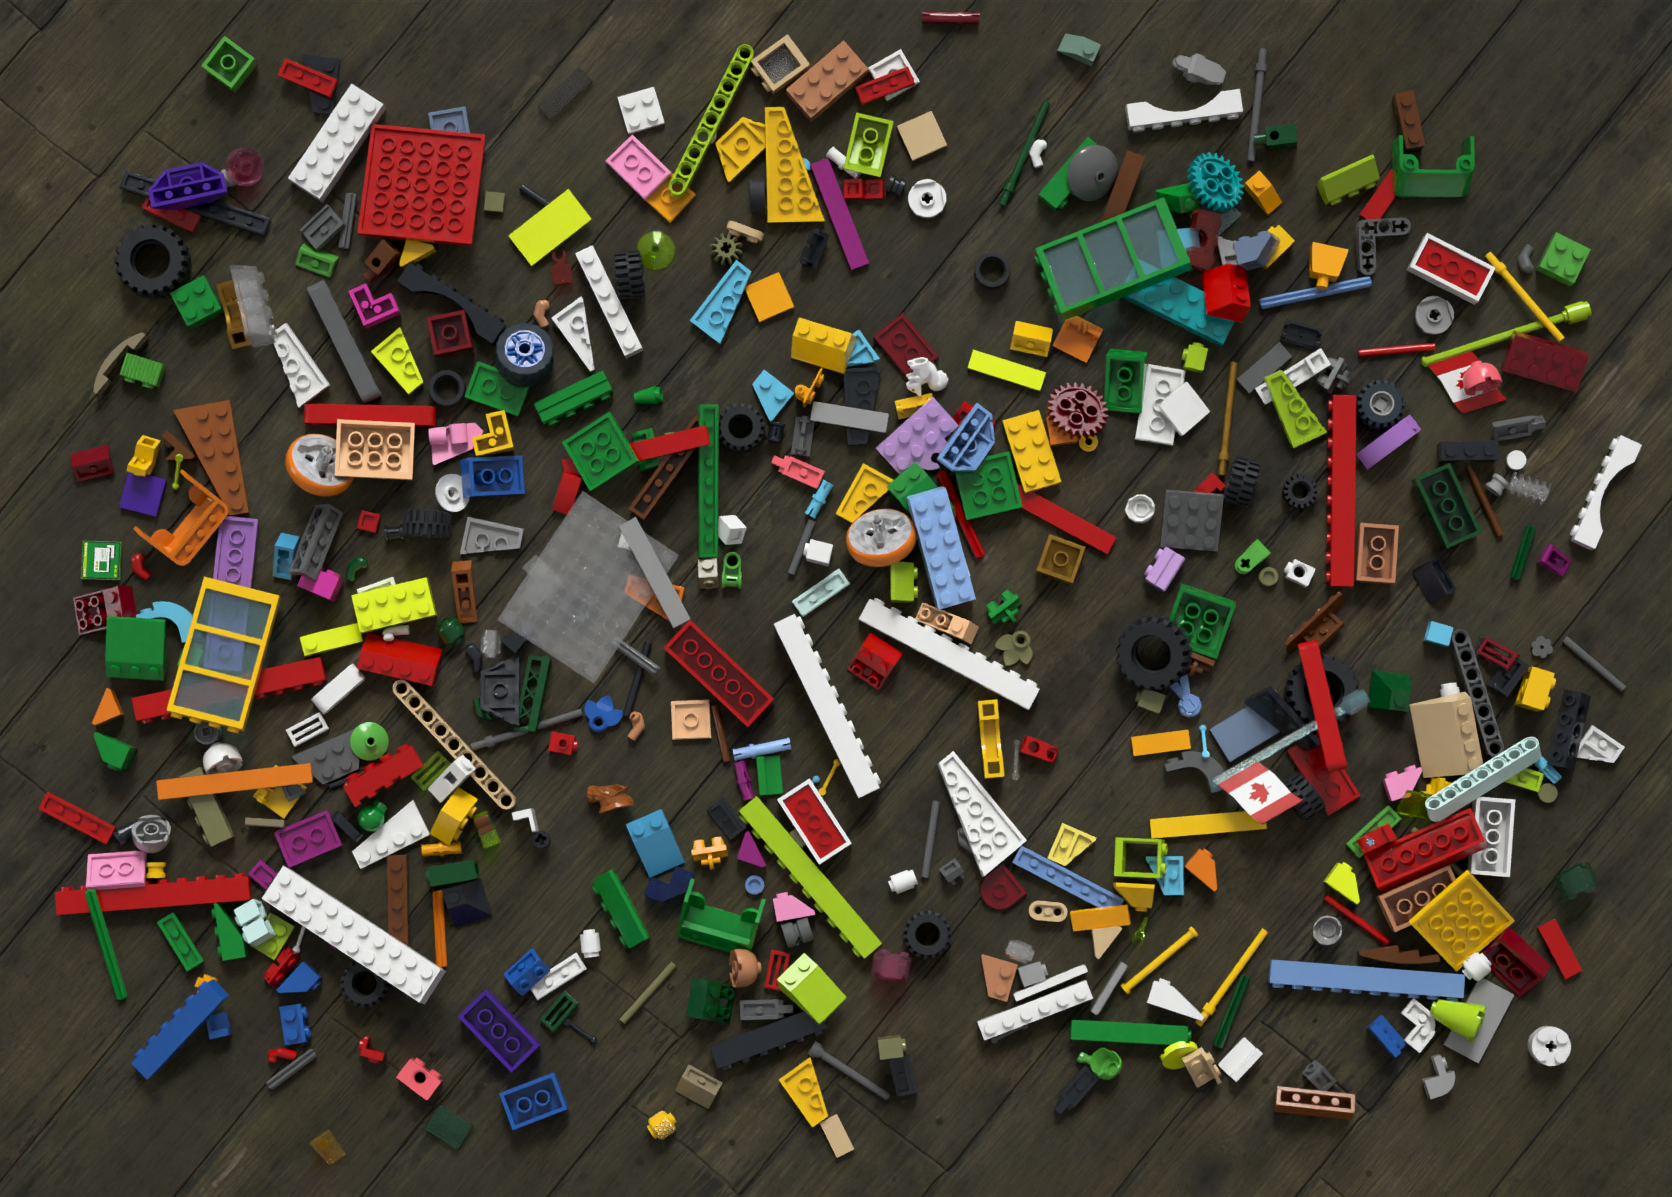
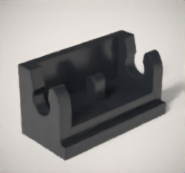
M1286 319L1279 340L1317 350L1324 329Z
M1519 658L1515 660L1516 663L1512 665L1510 672L1500 667L1487 684V686L1504 698L1509 696L1530 667Z
M724 797L707 809L730 840L747 828Z
M909 1053L904 1054L903 1057L888 1059L897 1096L917 1093L918 1090Z

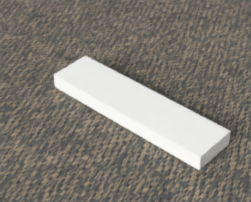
M1082 964L1045 981L1017 991L1013 996L1015 1001H1019L1086 973L1088 970Z

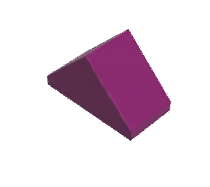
M1549 544L1544 547L1537 564L1563 577L1572 560L1554 545Z
M746 832L737 859L760 867L767 866L750 832Z

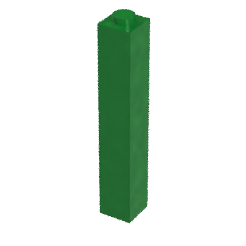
M1071 1019L1070 1039L1164 1045L1185 1041L1187 1044V1041H1191V1030H1188L1187 1025Z

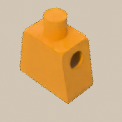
M1316 242L1312 243L1309 250V277L1317 279L1316 288L1327 290L1329 282L1337 281L1348 249Z

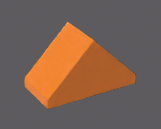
M1047 417L1046 426L1050 447L1078 442L1077 435H1074L1073 439H1071L1069 433L1063 436V430L1057 432L1058 426L1052 427L1053 420H1048Z
M106 688L92 724L100 726L124 715L114 690Z

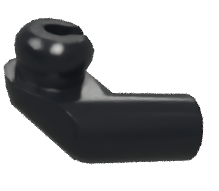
M468 644L465 652L473 661L472 671L479 672L482 670L483 654L474 644Z

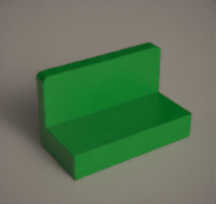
M780 756L756 757L760 796L782 794Z

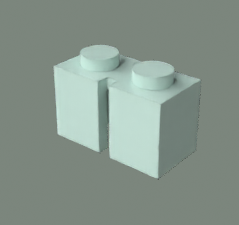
M252 899L234 910L237 924L243 927L244 933L242 935L246 943L258 946L276 935L270 920L264 921V918L268 916L261 901Z

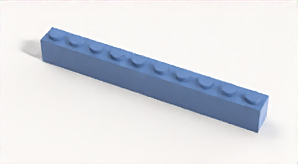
M1269 959L1268 983H1273L1272 987L1284 988V984L1292 985V989H1303L1304 986H1311V990L1323 991V987L1330 988L1331 992H1342V989H1350V993L1361 994V991L1365 990L1369 991V995H1381V992H1388V996L1400 997V993L1408 994V998H1419V995H1427V999L1439 1000V996L1446 997L1447 1001H1458V998H1464L1465 975Z

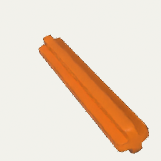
M433 891L436 965L446 967L444 898L442 891Z

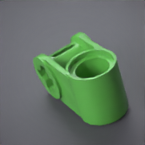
M1257 539L1237 559L1235 570L1239 574H1247L1271 552ZM1242 562H1248L1247 567H1241Z
M730 552L724 557L722 588L738 587V589H741V558L737 553ZM730 556H736L738 563L735 566H729L727 559ZM728 579H736V581H727V580H728Z

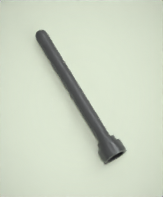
M817 1041L813 1043L807 1053L813 1058H822L885 1100L889 1099L890 1094L825 1052L824 1048L821 1047L822 1045Z

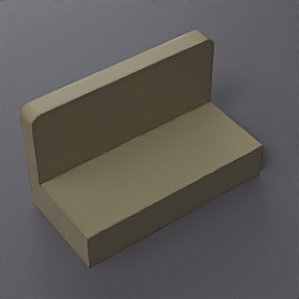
M688 1065L675 1091L709 1109L722 1082Z

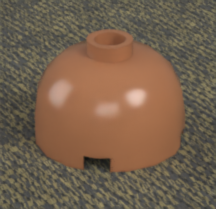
M746 949L731 950L729 966L732 965V973H729L732 986L742 988L753 984L757 979L758 973H761V963L757 962L756 956Z

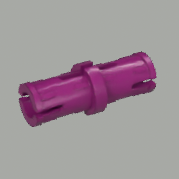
M745 761L734 763L733 766L737 775L736 783L737 785L739 784L743 801L755 798L750 783L752 780L748 775Z

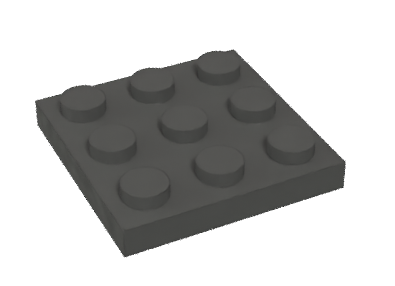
M1166 489L1160 547L1218 552L1224 495Z

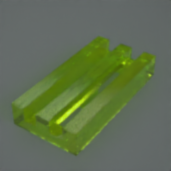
M437 751L410 778L425 791L451 763L440 751ZM439 756L441 759L418 780L417 777ZM443 762H445L446 765L441 770H439L425 785H423L422 782Z

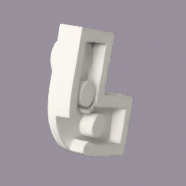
M1412 998L1401 1012L1402 1015L1415 1024V1027L1404 1041L1420 1053L1435 1034V1020L1432 1018L1433 1014Z

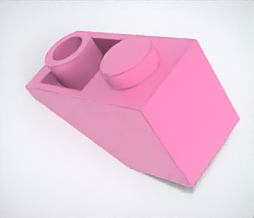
M1415 765L1404 768L1405 772L1397 774V771L1386 774L1387 778L1382 779L1389 801L1411 795L1422 772L1421 767L1416 768Z

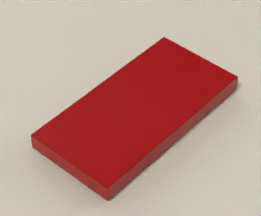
M1315 732L1314 734L1320 739L1319 732ZM1321 743L1307 752L1297 744L1286 750L1301 775L1309 781L1325 802L1326 810L1324 812L1327 816L1361 796L1344 769L1328 772Z

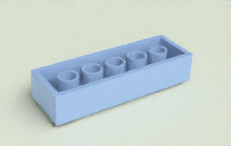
M942 486L907 496L908 507L916 528L917 540L935 606L940 610L976 599L946 488Z

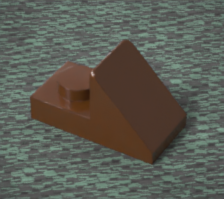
M167 430L163 433L162 437L166 439L164 443L171 450L175 448L165 459L166 461L177 462L175 460L177 454L183 455L182 461L197 460V457Z

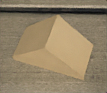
M1120 926L1091 929L1094 957L1099 959L1122 930Z

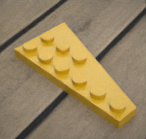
M765 107L767 223L824 222V217L785 108Z

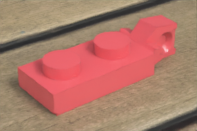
M774 455L771 464L780 467L778 472L815 489H818L825 471L791 456L785 455L784 459H781Z

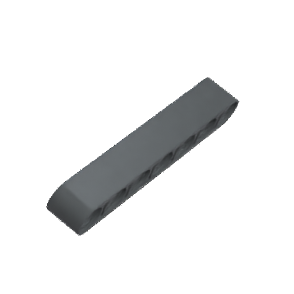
M323 279L307 287L363 403L367 404L381 397V392L326 281Z
M1458 629L1452 632L1450 645L1464 690L1471 697L1476 728L1484 753L1488 757L1493 758L1504 752L1503 741L1469 634L1463 629ZM1457 633L1463 636L1464 640L1461 644L1455 641ZM1463 651L1469 654V660L1467 662H1464L1461 659V653ZM1468 670H1472L1475 673L1473 680L1467 678L1466 673ZM1474 688L1479 689L1481 692V696L1478 699L1472 695ZM1481 706L1487 711L1485 717H1481L1478 714V709ZM1486 725H1489L1492 728V734L1490 736L1484 733V727ZM1492 743L1498 746L1496 754L1490 752V745Z

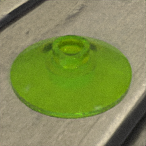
M657 231L647 233L640 239L637 245V250L640 251L642 256V263L647 268L662 269L669 265L674 258V243L665 233ZM658 246L659 251L653 252L652 248Z

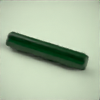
M1527 525L1525 527L1510 574L1512 580L1519 581L1521 579L1536 532V528Z

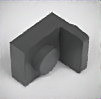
M1316 1060L1307 1065L1306 1069L1302 1072L1319 1091H1327L1336 1082L1325 1067Z

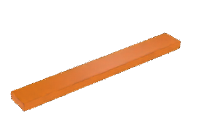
M311 763L157 780L156 782L158 800L313 783Z

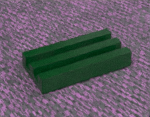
M564 990L541 1017L540 1021L555 1033L580 1003ZM567 997L568 1000L562 1005V1007L556 1012V1014L550 1019V1021L547 1022L546 1020L548 1019V1017ZM572 1002L573 1004L569 1007V1009L563 1014V1016L557 1021V1023L554 1026H552V1024L557 1020V1018Z

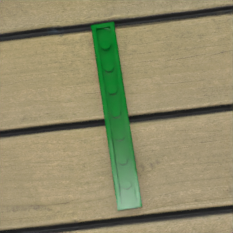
M698 404V427L707 426L711 445L698 448V558H718L719 405Z

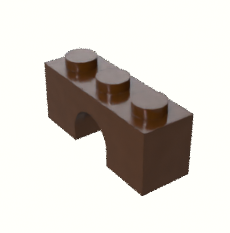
M1414 90L1395 93L1392 97L1395 117L1398 116L1400 122V135H1403V153L1422 150L1425 142Z

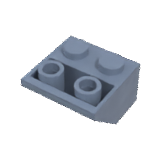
M1268 231L1259 232L1257 236L1251 238L1250 236L1239 238V241L1234 242L1238 265L1248 271L1266 266L1280 244V239L1272 233H1268Z

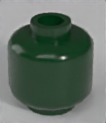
M448 616L437 624L438 629L436 633L446 645H457L464 639L465 628L457 618H450Z

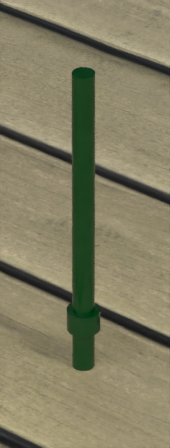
M1043 101L1010 179L1004 185V192L999 202V205L1006 207L1010 195L1016 189V181L1050 106V103L1047 101Z

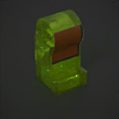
M487 810L472 816L484 849L502 842Z

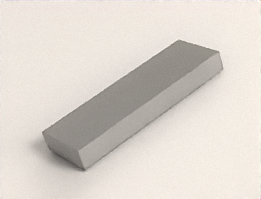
M1121 961L1119 962L1090 1009L1091 1012L1096 1015L1099 1014L1125 972L1126 964Z

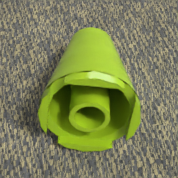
M1438 1000L1437 1003L1433 1002L1430 1013L1433 1014L1432 1018L1466 1040L1474 1043L1477 1039L1475 1034L1480 1032L1487 1007L1478 1004Z

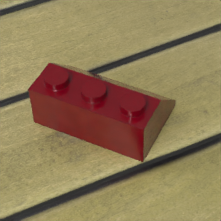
M1507 927L1481 952L1491 962V971L1519 997L1542 980L1551 967L1541 955L1510 927Z

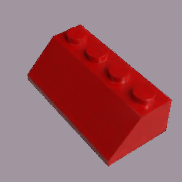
M368 632L361 649L357 669L434 687L443 649L396 638L392 641H385L382 635Z

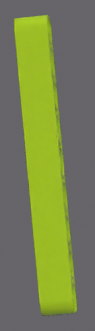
M747 44L738 47L669 183V192L673 198L680 199L685 196L751 66L754 52L752 47ZM742 52H748L750 56L744 59L740 56V54ZM735 68H739L742 71V73L739 75H734L731 71ZM725 85H731L733 87V90L730 92H726L723 89V87ZM721 101L725 106L719 109L715 107V103ZM709 118H714L717 122L714 125H709L706 121ZM706 135L708 140L701 142L698 140V137ZM693 151H696L700 154V156L696 159H693L689 156V154ZM684 168H689L691 170V173L689 175H683L681 173V170ZM675 185L683 187L680 192H675L672 188Z

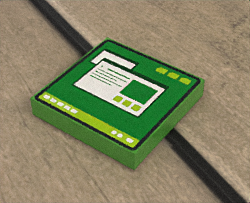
M83 541L81 579L120 581L122 542Z

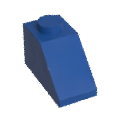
M303 961L277 991L279 993L314 991L321 984L319 980L322 976L306 961Z

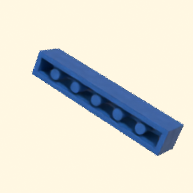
M214 979L209 982L204 981L197 988L199 992L195 996L192 994L185 1000V1007L183 1009L178 1008L172 1014L173 1019L170 1022L166 1021L159 1028L161 1032L157 1036L153 1035L146 1042L148 1046L145 1049L141 1048L134 1055L136 1059L131 1064L147 1080L164 1066L230 996Z

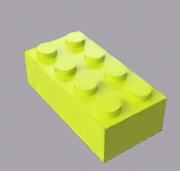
M427 577L351 595L359 630L362 634L437 616L429 578Z

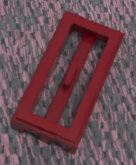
M1488 637L1485 638L1476 652L1479 656L1509 672L1512 669V665H1515V660L1520 657L1518 653ZM1489 643L1512 656L1511 659L1486 645ZM1483 650H1486L1492 653L1493 655L1505 660L1506 662H1508L1507 665L1493 658L1492 656L1484 653Z

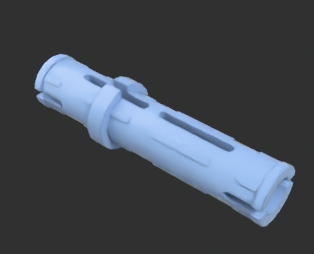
M788 737L758 745L749 744L748 747L733 749L735 761L750 757L755 759L756 756L792 750L790 744L783 745L790 743V739Z

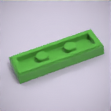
M1387 805L1352 837L1346 845L1360 858L1363 852L1356 841L1358 838L1385 823H1389L1391 828H1393L1401 818Z

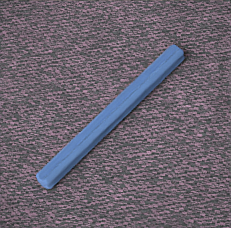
M1367 276L1328 284L1327 290L1314 287L1261 298L1259 303L1261 309L1367 288L1372 285V281Z

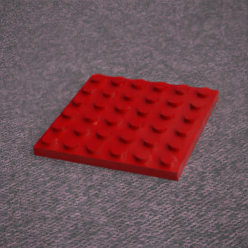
M372 124L357 234L361 236L472 246L486 136L483 134Z

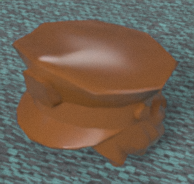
M615 784L604 787L591 785L587 788L588 801L591 803L599 802L600 814L634 805V800L627 795L629 787Z

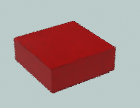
M361 510L357 529L377 533L381 515Z

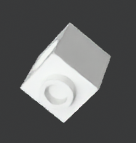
M1294 559L1292 563L1288 562L1284 572L1287 573L1285 578L1306 588L1316 569ZM1297 567L1303 570L1301 578L1294 575V569Z

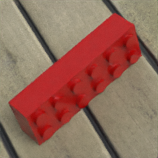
M691 620L664 647L676 661L748 728L774 701L771 695Z

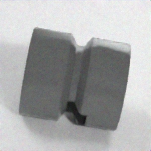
M201 721V724H196L194 728L196 740L205 745L219 742L223 737L222 726H220V729L208 726V722Z
M807 916L797 919L796 923L788 922L781 925L788 948L799 945L800 941L806 943L814 940Z

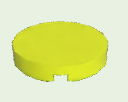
M1180 1041L1168 1046L1164 1050L1165 1053L1160 1056L1163 1066L1168 1069L1185 1067L1182 1058L1197 1050V1045L1189 1041L1190 1044Z

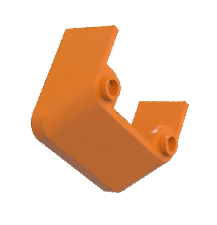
M182 469L180 473L193 483L189 490V498L196 506L173 534L165 529H159L150 537L137 526L134 527V530L176 564L183 566L193 559L227 517L228 507Z

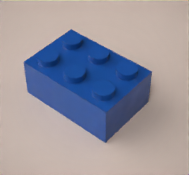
M556 1071L499 1093L512 1130L569 1108Z

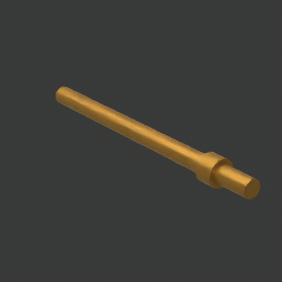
M1230 362L1221 451L1218 452V460H1220L1219 476H1226L1227 461H1229L1230 457L1228 449L1237 362Z

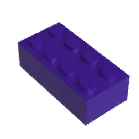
M489 989L482 992L458 1016L511 1073L541 1045Z

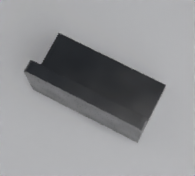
M1439 557L1428 561L1412 571L1429 603H1433L1457 590Z

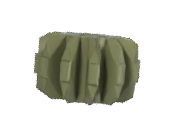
M721 233V240L715 237L714 241L717 244L710 245L712 249H715L711 252V256H716L715 262L722 259L721 265L723 266L726 260H728L729 265H732L731 259L733 258L735 261H738L737 255H742V251L738 249L742 247V243H736L738 241L737 236L731 240V233H728L727 238H724V234ZM728 245V248L731 247L729 253L722 252L723 246Z

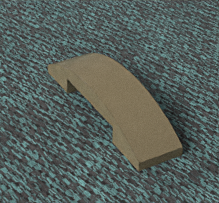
M142 332L119 344L100 367L93 392L101 396L112 383L107 378L108 374L130 348L137 352L149 337Z

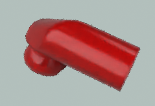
M137 553L131 558L132 570L144 581H148L152 574L143 568L144 555Z
M285 1048L270 1050L267 1060L268 1062L277 1063L278 1057L294 1061L296 1051Z

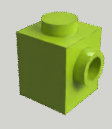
M1200 343L1189 344L1182 354L1181 360H1185L1183 369L1202 373L1208 348H1204V345Z

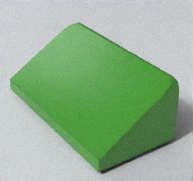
M303 244L299 248L295 265L331 278L339 257Z

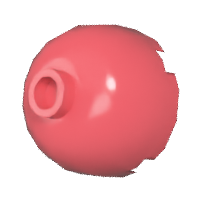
M1482 361L1473 362L1463 375L1462 382L1465 394L1474 396L1476 391H1482V394L1498 388L1500 382L1502 383L1498 369L1490 363H1482Z

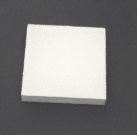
M901 49L868 67L873 79L908 66L915 85L920 83ZM913 86L893 93L891 95H888L884 98L886 99V101H889L892 98L898 96L899 94L905 92L906 90L912 88Z
M1188 382L1182 384L1158 405V408L1180 436H1183L1210 412Z

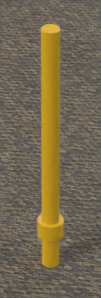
M1489 252L1485 257L1495 267L1494 271L1505 279L1554 338L1561 342L1565 337L1506 270L1507 267L1504 263L1499 262L1492 252Z
M1261 929L1213 998L1204 1005L1201 1014L1205 1017V1020L1197 1019L1195 1021L1200 1027L1209 1015L1215 1012V1007L1267 936L1268 932Z

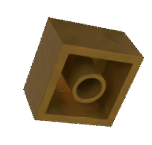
M1049 534L1036 573L1072 585L1086 547Z

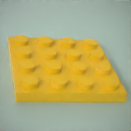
M1468 870L1409 920L1410 924L1456 972L1463 967L1465 959L1474 952L1479 953L1515 921Z

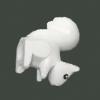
M920 357L907 361L913 372L906 374V377L910 380L906 383V387L908 390L917 393L919 397L921 396V385L924 383H928L929 388L933 391H941L947 386L948 378L946 373H943L942 370L937 371L935 365L928 361L927 358Z

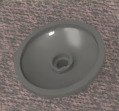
M1089 145L1079 150L1072 158L1067 170V183L1071 192L1077 198L1090 202L1105 197L1114 187L1118 177V163L1115 155L1111 150L1101 145Z

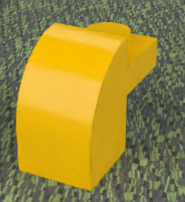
M142 435L136 443L134 457L127 465V472H131L136 476L145 477L146 474L150 475L158 457L161 440Z

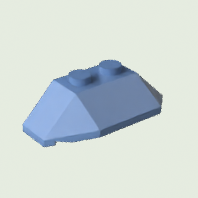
M976 403L942 448L937 460L951 471H975L995 443L992 414Z

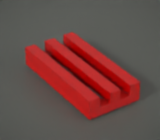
M771 950L764 988L781 991L776 985L782 956H786L784 973L788 969L791 953ZM777 954L778 960L773 985H769L774 956Z

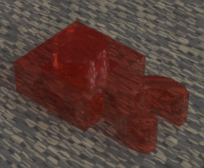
M565 250L562 251L563 257L561 259L556 258L555 252L552 253V258L557 264L551 266L554 286L573 283L571 264H565L567 259Z

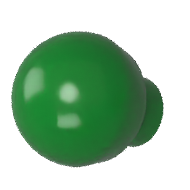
M375 800L372 805L365 806L359 812V825L362 829L369 832L379 830L383 826L385 821L384 813L388 808L382 802Z

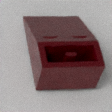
M117 586L73 597L79 635L106 631L108 616L136 618L137 615L132 586Z

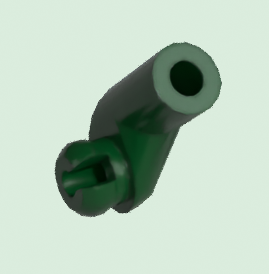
M357 557L348 564L345 580L355 581L356 571L360 568H366L368 560L363 557Z
M480 697L472 699L478 717L486 721H491L495 718L481 711Z

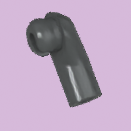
M1529 244L1525 245L1517 259L1520 269L1525 273H1531L1534 269L1529 258L1534 248Z
M961 826L957 831L958 844L973 854Z

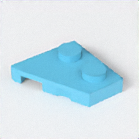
M860 330L853 333L857 339L847 367L880 361V358Z

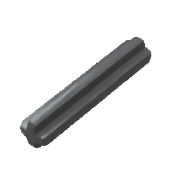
M346 193L342 221L346 226L340 232L339 248L341 249L350 248L357 195L354 193Z
M615 637L611 642L614 648L652 675H657L660 671V667L622 639Z
M313 1049L306 1051L266 1082L267 1086L271 1090L278 1087L317 1057L316 1052Z

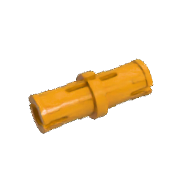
M461 841L453 842L450 845L443 842L422 845L423 857L438 855L444 857L445 855L461 854L462 852Z

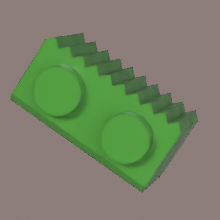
M126 353L120 375L124 377L126 382L135 384V381L142 382L143 387L153 389L155 386L159 388L166 366L159 362Z

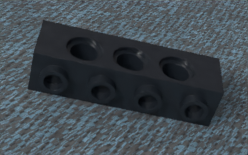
M1564 689L1547 761L1548 765L1574 771L1591 696L1582 692Z

